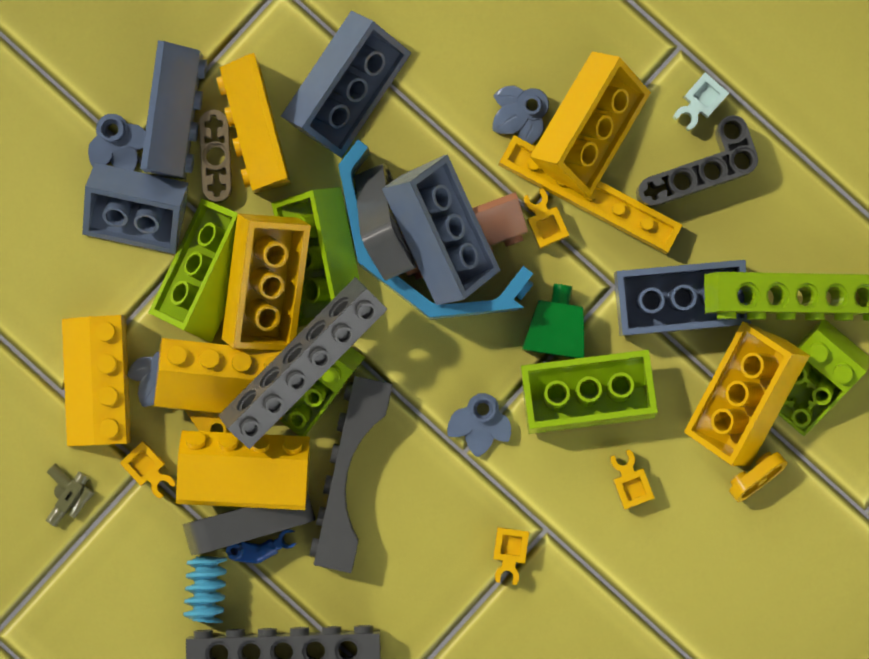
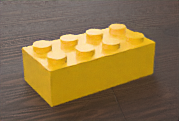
M237 213L222 340L232 348L283 351L296 337L311 225L300 218Z

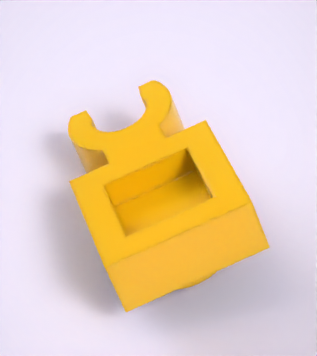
M543 188L539 189V194L542 198L539 204L531 203L528 195H525L523 199L525 207L535 214V216L528 218L527 221L539 249L569 237L557 206L548 210L546 206L548 195Z
M142 441L120 462L122 467L140 486L149 481L153 494L160 499L165 496L159 490V483L161 481H167L172 487L177 484L172 476L162 474L159 471L165 463L145 441Z
M630 449L626 450L628 461L625 465H619L615 455L610 456L612 467L621 474L620 477L613 479L624 510L655 499L644 469L641 468L634 471L635 456Z
M497 527L493 559L502 560V565L495 571V581L497 583H500L501 574L504 571H510L513 574L512 585H517L519 573L515 565L516 562L525 564L529 531Z

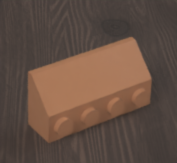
M516 192L472 208L492 252H494L492 246L504 242L505 246L508 247L524 241L522 235L526 234L528 229ZM417 263L415 269L406 272L408 277L414 275L416 280L423 278Z

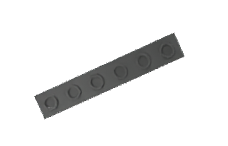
M354 277L218 415L226 428L250 449L387 311V308Z
M373 625L354 626V631H341V626L322 627V632H309V627L290 628V633H277V628L258 629V634H245V629H227L226 635H213V630H195L194 636L186 638V659H215L211 651L212 647L217 644L227 648V659H248L244 655L243 649L245 645L250 643L259 647L261 654L258 659H282L277 656L275 647L283 642L288 643L293 650V655L288 659H381L380 630L373 631ZM344 641H352L357 646V653L352 657H345L340 653L339 645ZM320 642L325 648V654L320 658L311 657L307 651L308 644Z

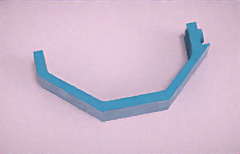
M357 140L338 167L359 265L430 320L522 310L524 307L516 302L514 298L517 297L522 300L534 284L529 280L533 273L524 266L498 298L489 301L436 305L398 276L386 281L383 279L368 254L360 235L353 179L357 170L370 155V152L364 143Z

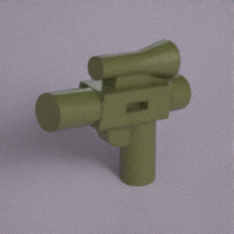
M54 464L47 473L58 484L55 487L54 494L59 500L46 521L52 526L57 527L70 507L72 510L68 515L75 519L85 503L96 493L84 486L89 480L87 475L79 471L75 478L71 480L57 464Z

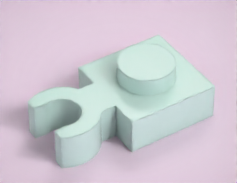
M705 72L683 97L690 104L680 107L674 113L673 119L677 120L681 114H688L691 122L685 129L690 131L698 122V114L701 113L708 118L729 92Z

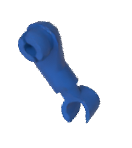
M286 529L280 533L279 538L275 540L269 539L262 544L241 542L227 546V557L238 562L261 563L277 554L278 550L282 548L289 549L295 547L297 543L289 545L284 541L285 534L295 532V530Z

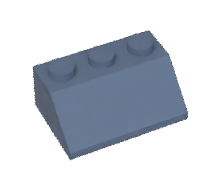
M95 163L85 186L82 235L176 254L186 210L189 183Z

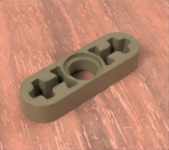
M209 110L201 116L199 122L202 189L204 195L210 201L222 203L232 194L230 129L227 118L221 111ZM216 116L219 122H223V127H218L217 137L218 139L224 138L225 142L213 141L206 144V138L213 139L212 130L206 127V123H210L212 117ZM216 147L221 148L225 153L224 161L220 165H211L207 160L209 150ZM226 169V175L219 174L220 183L226 185V190H222L220 196L215 197V193L209 191V186H213L215 183L214 175L210 174L207 176V170L222 171Z

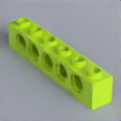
M714 272L704 274L705 313H717V319H737V314H747V320L766 319V314H776V320H796V314H804L805 320L809 321L825 320V315H834V321L854 320V315H863V321H869V274ZM740 289L744 293L743 303H741L738 298V292ZM769 290H771L774 296L772 304L768 299ZM798 291H800L803 296V301L801 304L799 303L797 298ZM828 291L832 297L831 304L828 303L826 298ZM856 292H858L860 296L859 304L856 302Z

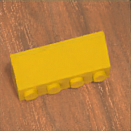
M592 51L534 148L530 158L547 175L581 195L590 198L651 92L620 57Z
M255 53L245 55L219 67L222 75L216 77L221 96L227 95L230 107L224 108L229 127L235 125L238 136L233 138L234 148L237 157L243 156L246 168L241 169L245 188L251 187L253 193L256 194L290 185L289 173L260 64Z
M106 315L62 319L67 446L131 443L126 316Z
M742 321L684 433L731 466H751L810 355L786 339Z
M162 338L159 349L153 407L220 414L282 351L236 349L230 345Z
M182 430L178 451L176 504L306 510L310 469V437L264 434L249 449L232 433Z

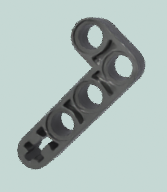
M736 115L724 118L715 130L720 153L644 179L637 187V200L650 208L657 207L751 173L757 166L758 156L746 122ZM731 123L737 126L739 130L737 139H729L725 136L723 131L725 124ZM742 153L748 157L749 167L747 169L736 167L734 163L736 154ZM711 163L718 167L720 173L718 179L711 180L705 176L704 166ZM684 174L688 177L690 184L687 190H679L675 187L673 182L675 175ZM662 179H666L667 190L659 192L655 196V200L651 196L645 197L644 192L648 189L649 184L652 189L663 186L665 183Z
M382 163L354 175L360 235L368 254L381 276L386 281L415 269V259L382 191V188L393 181L387 165Z
M307 491L306 510L243 507L182 525L190 554L199 555L303 525L316 519Z

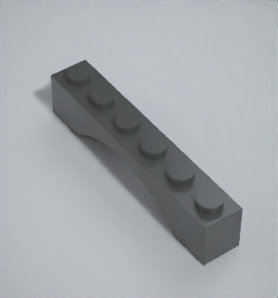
M354 376L353 382L347 381L343 400L349 401L347 413H340L337 431L342 432L340 445H333L330 462L335 463L333 476L327 475L323 494L329 495L326 507L320 506L316 525L322 526L319 539L313 538L309 555L310 557H315V566L352 573L359 539L351 524L347 509L346 483L348 470L361 440L377 422L386 416L393 384Z

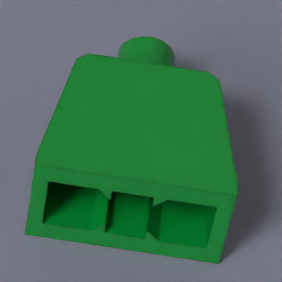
M554 284L551 302L538 300L522 350L575 359L584 358V309L581 306L570 305L573 286Z

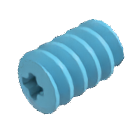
M196 556L195 559L187 561L186 565L195 568V571L186 574V578L193 580L194 584L186 586L185 591L194 594V596L184 600L185 604L193 607V610L183 613L184 617L196 622L223 623V620L216 618L215 615L224 612V607L217 605L216 602L224 600L225 595L217 592L216 589L226 586V582L217 577L227 573V570L218 566V564L227 561L228 558Z

